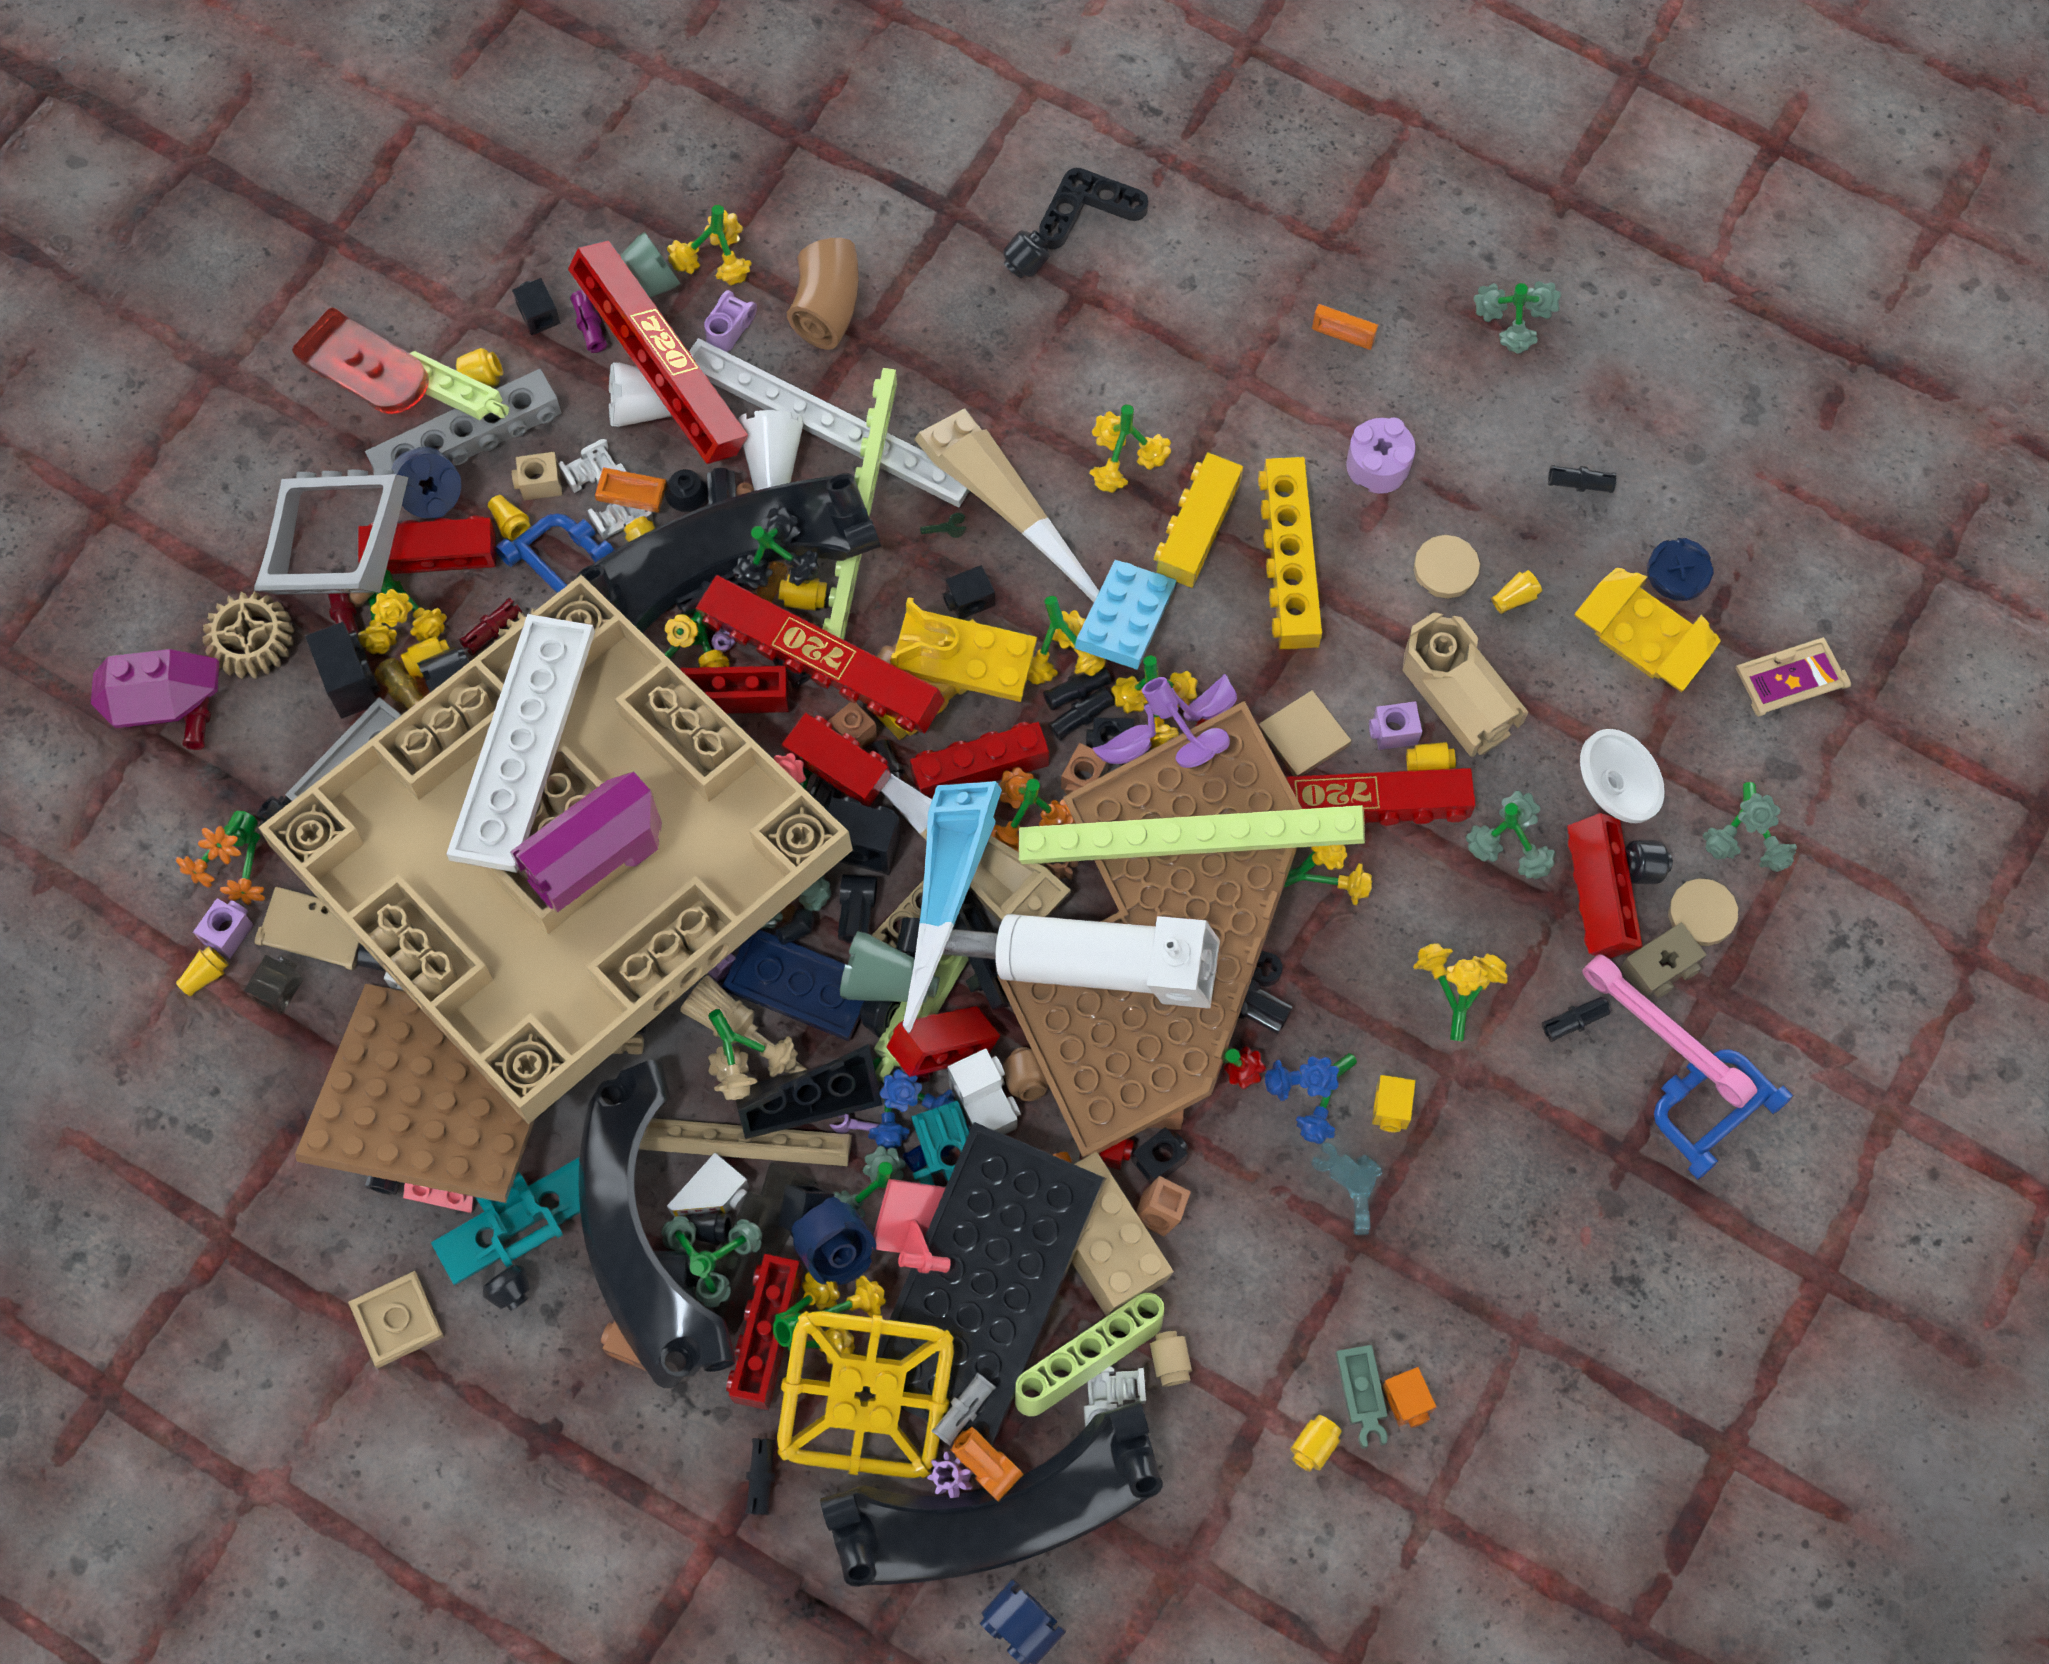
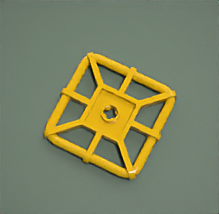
M805 1311L799 1315V1321L796 1323L793 1331L787 1375L782 1379L781 1390L784 1392L777 1434L779 1447L777 1453L782 1460L788 1459L791 1462L802 1465L848 1470L850 1475H858V1472L902 1478H918L921 1476L923 1479L932 1473L931 1468L933 1467L931 1461L937 1458L940 1440L932 1432V1429L937 1426L949 1408V1400L946 1397L954 1355L952 1343L954 1337L950 1332L929 1325L882 1319V1315L873 1314L872 1318L825 1311L811 1313ZM820 1326L869 1332L866 1356L841 1353ZM808 1334L815 1339L833 1362L830 1382L801 1378ZM880 1334L929 1340L901 1361L876 1357ZM936 1351H939L932 1395L903 1392L906 1373ZM863 1386L870 1387V1393L876 1395L868 1401H861L860 1397L855 1396V1392H861ZM809 1393L827 1396L825 1415L792 1437L798 1394ZM901 1406L929 1410L922 1455L898 1426ZM829 1427L854 1430L850 1456L800 1449ZM864 1432L890 1435L911 1463L860 1457Z

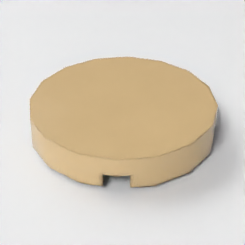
M1442 535L1432 537L1422 544L1416 553L1413 570L1417 582L1421 587L1423 585L1424 588L1429 590L1428 593L1435 597L1449 599L1465 594L1474 585L1478 578L1480 562L1477 552L1468 542L1456 536Z
M1699 878L1687 881L1676 890L1670 901L1668 917L1672 928L1682 922L1700 946H1710L1722 942L1731 934L1738 921V906L1734 896L1725 886L1714 880Z

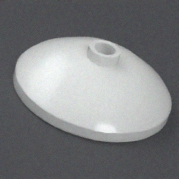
M1615 729L1600 730L1585 741L1580 755L1581 774L1585 786L1594 801L1608 814L1629 823H1642L1655 816L1661 809L1664 801V783L1659 767L1649 751L1631 735Z

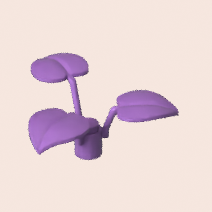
M1223 674L1218 681L1188 706L1176 695L1165 677L1155 678L1146 683L1142 688V693L1148 702L1144 709L1148 716L1149 726H1134L1117 735L1108 743L1093 747V750L1105 762L1111 764L1128 763L1143 755L1151 747L1150 738L1156 734L1154 714L1161 719L1173 716L1190 741V743L1183 746L1177 752V763L1184 768L1199 766L1210 760L1215 754L1226 750L1230 745V738L1226 731L1219 728L1208 729L1197 738L1194 737L1177 712V705L1184 710V717L1188 721H1199L1201 718L1209 720L1230 709L1237 700V694L1226 674Z

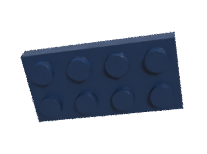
M760 929L742 943L722 985L723 990L848 1042L860 1019V1008L864 1002L841 998L840 987L845 967L844 963L792 942L782 945L778 941L777 936Z

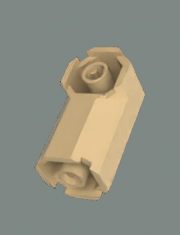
M1432 613L1412 626L1404 652L1402 671L1470 757H1474L1476 753L1483 755L1511 735L1508 730L1513 723L1519 728L1524 723L1528 711L1477 649L1478 637L1465 620L1458 616L1446 618L1442 617L1443 614Z

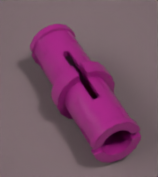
M578 290L570 296L577 316V328L583 333L587 350L590 353L601 352L607 347V342L600 327L601 317L598 312H595L593 304L584 291Z

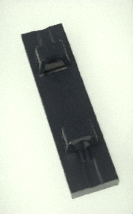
M968 889L952 929L989 933ZM968 957L975 972L973 976L966 980L970 992L984 991L992 1010L1011 1007L997 977L996 959Z

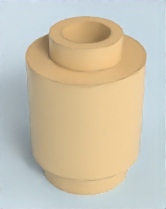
M1168 1331L1155 1335L1156 1341L1150 1343L1156 1377L1161 1379L1162 1387L1189 1382V1373L1192 1371L1185 1336H1177V1331Z

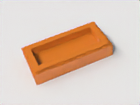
M1318 304L1314 314L1312 329L1371 350L1376 338L1378 324Z
M603 467L595 498L596 501L659 513L667 482L666 479Z

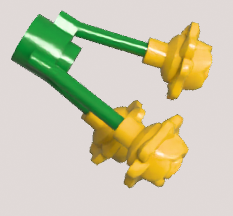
M386 569L381 592L374 593L368 598L371 612L369 627L366 628V631L359 632L358 637L363 648L366 647V650L371 654H385L390 646L397 643L395 638L397 635L396 630H391L388 626L394 627L397 622H406L409 611L412 610L414 612L413 617L415 618L412 623L414 627L410 630L412 636H416L418 641L427 640L434 636L438 638L444 632L445 625L443 623L446 621L447 616L442 614L439 608L432 611H425L424 608H419L403 589L401 582L394 581L391 572Z
M808 1272L805 1274L806 1281L802 1283V1288L806 1292L803 1299L787 1311L775 1316L776 1321L773 1325V1333L777 1342L781 1346H788L790 1351L793 1331L796 1323L799 1321L798 1316L801 1315L798 1312L807 1305L816 1304L818 1310L832 1313H841L848 1309L854 1311L861 1308L872 1318L873 1314H881L880 1307L886 1302L884 1290L878 1285L877 1281L869 1282L866 1276L863 1275L855 1281V1295L847 1297L846 1302L837 1305L836 1300L840 1298L837 1282H826L828 1285L820 1284ZM830 1327L824 1331L841 1353H853L855 1348L854 1336L848 1330ZM807 1340L806 1349L818 1348L821 1352H824L815 1340ZM826 1355L828 1364H833L830 1358Z

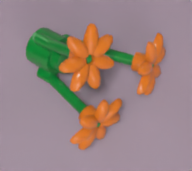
M236 811L224 829L222 826H218L215 834L209 829L203 828L202 834L206 839L200 840L198 845L201 848L208 849L201 859L197 858L195 862L188 856L184 860L177 857L176 862L181 866L180 872L185 875H191V880L194 883L200 882L203 886L210 888L212 886L211 882L215 879L204 872L208 867V861L215 859L219 855L221 861L228 865L231 862L230 855L235 857L241 855V852L234 846L240 847L247 843L248 848L242 879H239L238 883L227 880L228 887H220V891L229 895V901H237L241 898L246 905H250L252 900H265V897L260 894L264 891V888L251 887L252 881H250L255 848L261 837L255 832L258 826L256 818L245 811Z

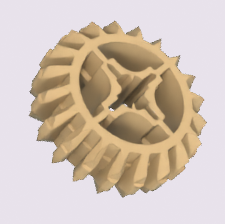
M254 591L250 598L243 592L240 593L238 600L228 596V604L223 606L217 603L218 613H208V619L211 623L203 625L206 635L202 638L205 647H207L206 654L208 657L218 659L220 661L219 669L223 668L224 672L229 676L236 673L243 680L247 672H249L251 677L256 679L260 670L269 675V666L274 664L280 667L279 657H289V651L286 647L294 645V640L290 636L294 634V627L290 623L291 617L288 612L284 611L281 603L278 601L274 602L268 595L261 598L259 593ZM252 617H262L271 622L254 621ZM225 648L242 649L245 654L232 653Z

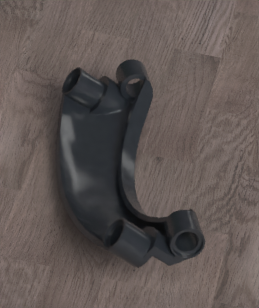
M842 473L836 476L807 479L772 486L705 506L628 542L594 564L583 568L577 574V578L582 575L643 633L659 616L676 603V598H680L700 588V583L704 581H713L716 575L721 577L729 573L737 566L739 557L747 558L749 554L756 555L759 543L752 537L751 531L755 526L765 528L761 524V519L768 515L771 508H776L779 511L782 507H785L791 515L798 518V523L795 526L799 528L800 533L792 539L790 545H784L783 543L779 545L787 552H793L798 556L803 555L807 550H812L818 553V558L844 561L879 548L881 544L872 519L868 516L854 476L849 473ZM771 548L765 549L762 559L768 562L785 559Z
M650 1060L621 1070L616 1079L602 1082L588 1104L579 1157V1203L582 1230L589 1260L601 1293L619 1330L653 1381L662 1388H673L684 1377L694 1376L701 1367L706 1372L724 1370L736 1364V1358L725 1320L692 1298L672 1279L651 1249L640 1222L634 1187L636 1158L640 1142L649 1122L670 1099L662 1063L657 1060ZM602 1098L609 1099L613 1102V1105L606 1104ZM665 1361L673 1363L678 1372L670 1371L666 1367Z
M1137 1401L1095 1415L1085 1429L1068 1446L1047 1462L1025 1473L999 1501L986 1489L962 1493L959 1497L950 1498L949 1495L913 1496L897 1494L866 1485L820 1498L825 1523L828 1530L833 1533L844 1581L853 1587L907 1584L942 1580L997 1569L1035 1557L1074 1541L1120 1517L1148 1498L1157 1495L1163 1488V1481L1148 1436L1150 1431L1141 1402Z

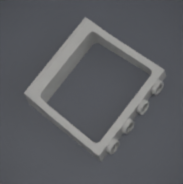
M377 468L374 469V475H368V471L348 470V476H342V472L322 471V477L316 478V473L296 472V478L282 479L268 544L254 591L276 595L380 593L408 477L394 474V470ZM383 488L370 536L356 571L352 573L288 574L299 500L304 491Z

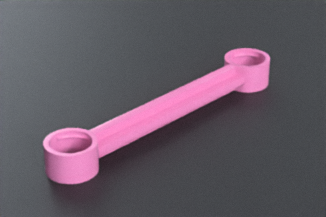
M1598 954L1583 968L1584 977L1596 990L1604 994H1611L1712 1080L1716 1084L1718 1092L1730 1104L1742 1108L1757 1093L1755 1084L1745 1073L1739 1069L1727 1067L1623 978L1619 968L1610 959Z

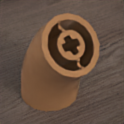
M845 238L819 240L809 244L800 251L797 256L799 265L798 289L793 303L787 311V319L794 331L808 343L826 350L834 349L842 339L854 314L858 297L859 273L855 244Z

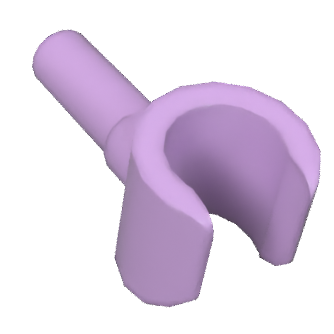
M848 1114L837 1116L845 1118L841 1125L829 1124L838 1134H845L850 1129L870 1131L869 1129L876 1128L879 1125L852 1119Z

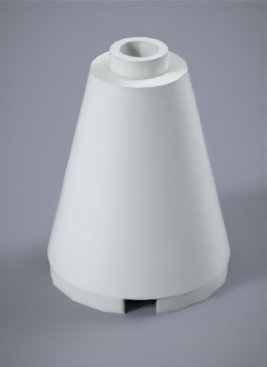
M620 362L611 364L609 375V393H611L609 418L611 426L621 427L672 416L638 367Z
M779 410L755 411V417L746 419V414L741 415L738 421L748 434L743 447L754 491L790 483L803 428L802 416L798 415L797 420L792 419V412Z

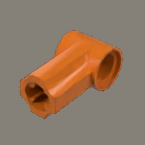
M973 1427L962 1431L954 1440V1444L950 1449L976 1475L975 1479L997 1501L1024 1475L1001 1451L998 1453Z

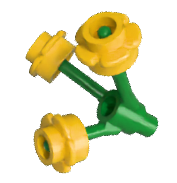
M698 611L694 613L693 618L680 614L676 615L674 619L667 621L665 632L667 633V640L672 646L664 654L670 659L681 647L686 648L690 645L700 644L705 653L698 659L699 668L730 666L728 658L724 656L722 651L711 650L708 636L705 633L707 626L702 623L703 617Z

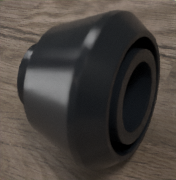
M679 470L667 482L665 491L666 501L677 511H695L703 506L708 498L707 482L702 476L692 470Z
M864 1001L860 1008V1018L864 1027L880 1038L886 1032V1028H889V1022L897 1008L900 1007L901 1002Z
M515 1264L505 1269L483 1286L482 1296L499 1309L507 1306L510 1311L514 1310L528 1299L525 1293L529 1291L530 1287L525 1268Z

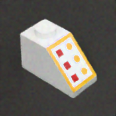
M714 1153L667 1207L674 1217L721 1210L723 1214H727L731 1208L736 1210L744 1203L749 1195L747 1190L750 1187L745 1177Z

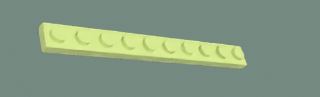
M883 368L881 379H875L873 398H876L875 408H869L866 426L870 428L869 437H863L860 449V456L864 457L862 467L856 468L854 477L869 517L897 387L896 370ZM862 554L844 561L837 560L835 576L839 577L837 588L832 587L830 591L829 607L833 608L831 618H825L823 630L843 640Z
M1361 805L1019 827V861L1021 864L1362 844L1365 843L1364 809Z

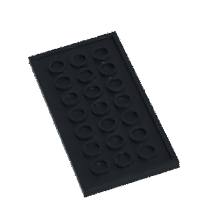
M976 1122L972 1125L924 1237L932 1256L948 1257L950 1259V1269L947 1273L930 1270L926 1274L918 1272L917 1268H911L889 1320L934 1326L943 1331L948 1330L954 1337L952 1341L954 1355L946 1397L949 1400L948 1411L952 1407L950 1402L954 1397L957 1399L975 1378L977 1372L996 1387L975 1412L978 1416L974 1421L970 1419L959 1432L960 1434L962 1431L973 1427L994 1447L1015 1397L1017 1379L1026 1371L1107 1178ZM883 1334L878 1345L876 1357L901 1361L929 1340ZM936 1351L906 1373L903 1392L932 1395L939 1351ZM863 1386V1392L875 1397L876 1394L870 1393V1387ZM901 1406V1409L928 1421V1409Z

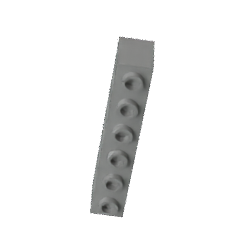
M537 369L495 389L500 393L503 400L501 403L509 407V413L505 418L489 413L481 420H478L455 408L368 449L365 453L373 470L377 468L391 469L395 460L404 452L418 447L434 448L442 446L438 451L443 453L453 465H460L482 451L494 449L499 443L509 438L523 435L532 427L551 422L556 416L562 414L558 399L542 370ZM529 405L525 409H518L520 406ZM493 419H500L496 423H489ZM463 433H471L466 437H460Z

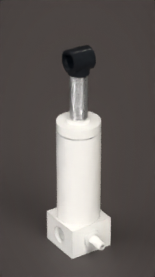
M1007 914L1001 922L998 933L952 929L942 954L996 959L997 972L1000 979L1153 993L1162 1004L1211 1008L1220 939L1206 920L1157 916L1155 927ZM902 918L896 949L915 958L920 918Z

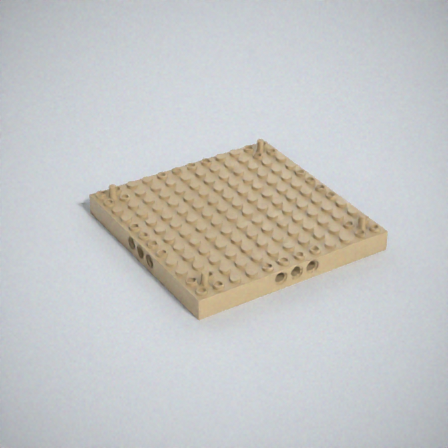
M582 575L530 614L593 625L595 634L529 837L605 781L635 772L651 790L662 821L661 832L659 830L658 836L659 846L656 852L637 866H625V863H623L558 913L554 909L549 908L527 881L529 878L525 870L521 872L518 869L516 873L449 861L446 854L526 618L258 827L269 846L527 1124L531 1123L853 850L849 831Z

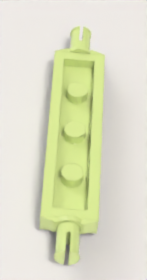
M389 351L390 354H386V362L394 365L392 371L396 380L478 420H481L489 413H493L500 418H505L509 413V407L501 403L503 400L499 391L416 351L406 356H402L395 351Z
M942 954L934 975L940 977L935 998L929 996L927 1002L922 1003L916 1019L927 1017L931 1014L937 1015L969 960L967 956ZM907 1002L900 1003V1007L897 1008L889 1022V1028H886V1032L882 1034L874 1048L877 1056L882 1060L875 1071L876 1078L883 1083L884 1077L891 1073L894 1066H900L886 1046L894 1034V1028L904 1020Z

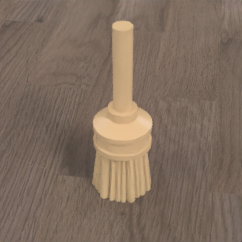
M708 974L703 977L681 1006L680 1012L713 1030L715 1037L720 1036L708 1015L711 1011L720 1009L733 1032L762 1045L768 1043L775 1046L757 1032L758 1027L753 1024L754 1011L745 1007L740 1000L736 1002ZM796 1061V1065L788 1073L792 1074L808 1069Z

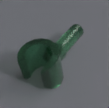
M954 513L946 523L921 526V535L947 532L951 537L959 538L964 534L966 527H956L954 524L963 523L965 515Z

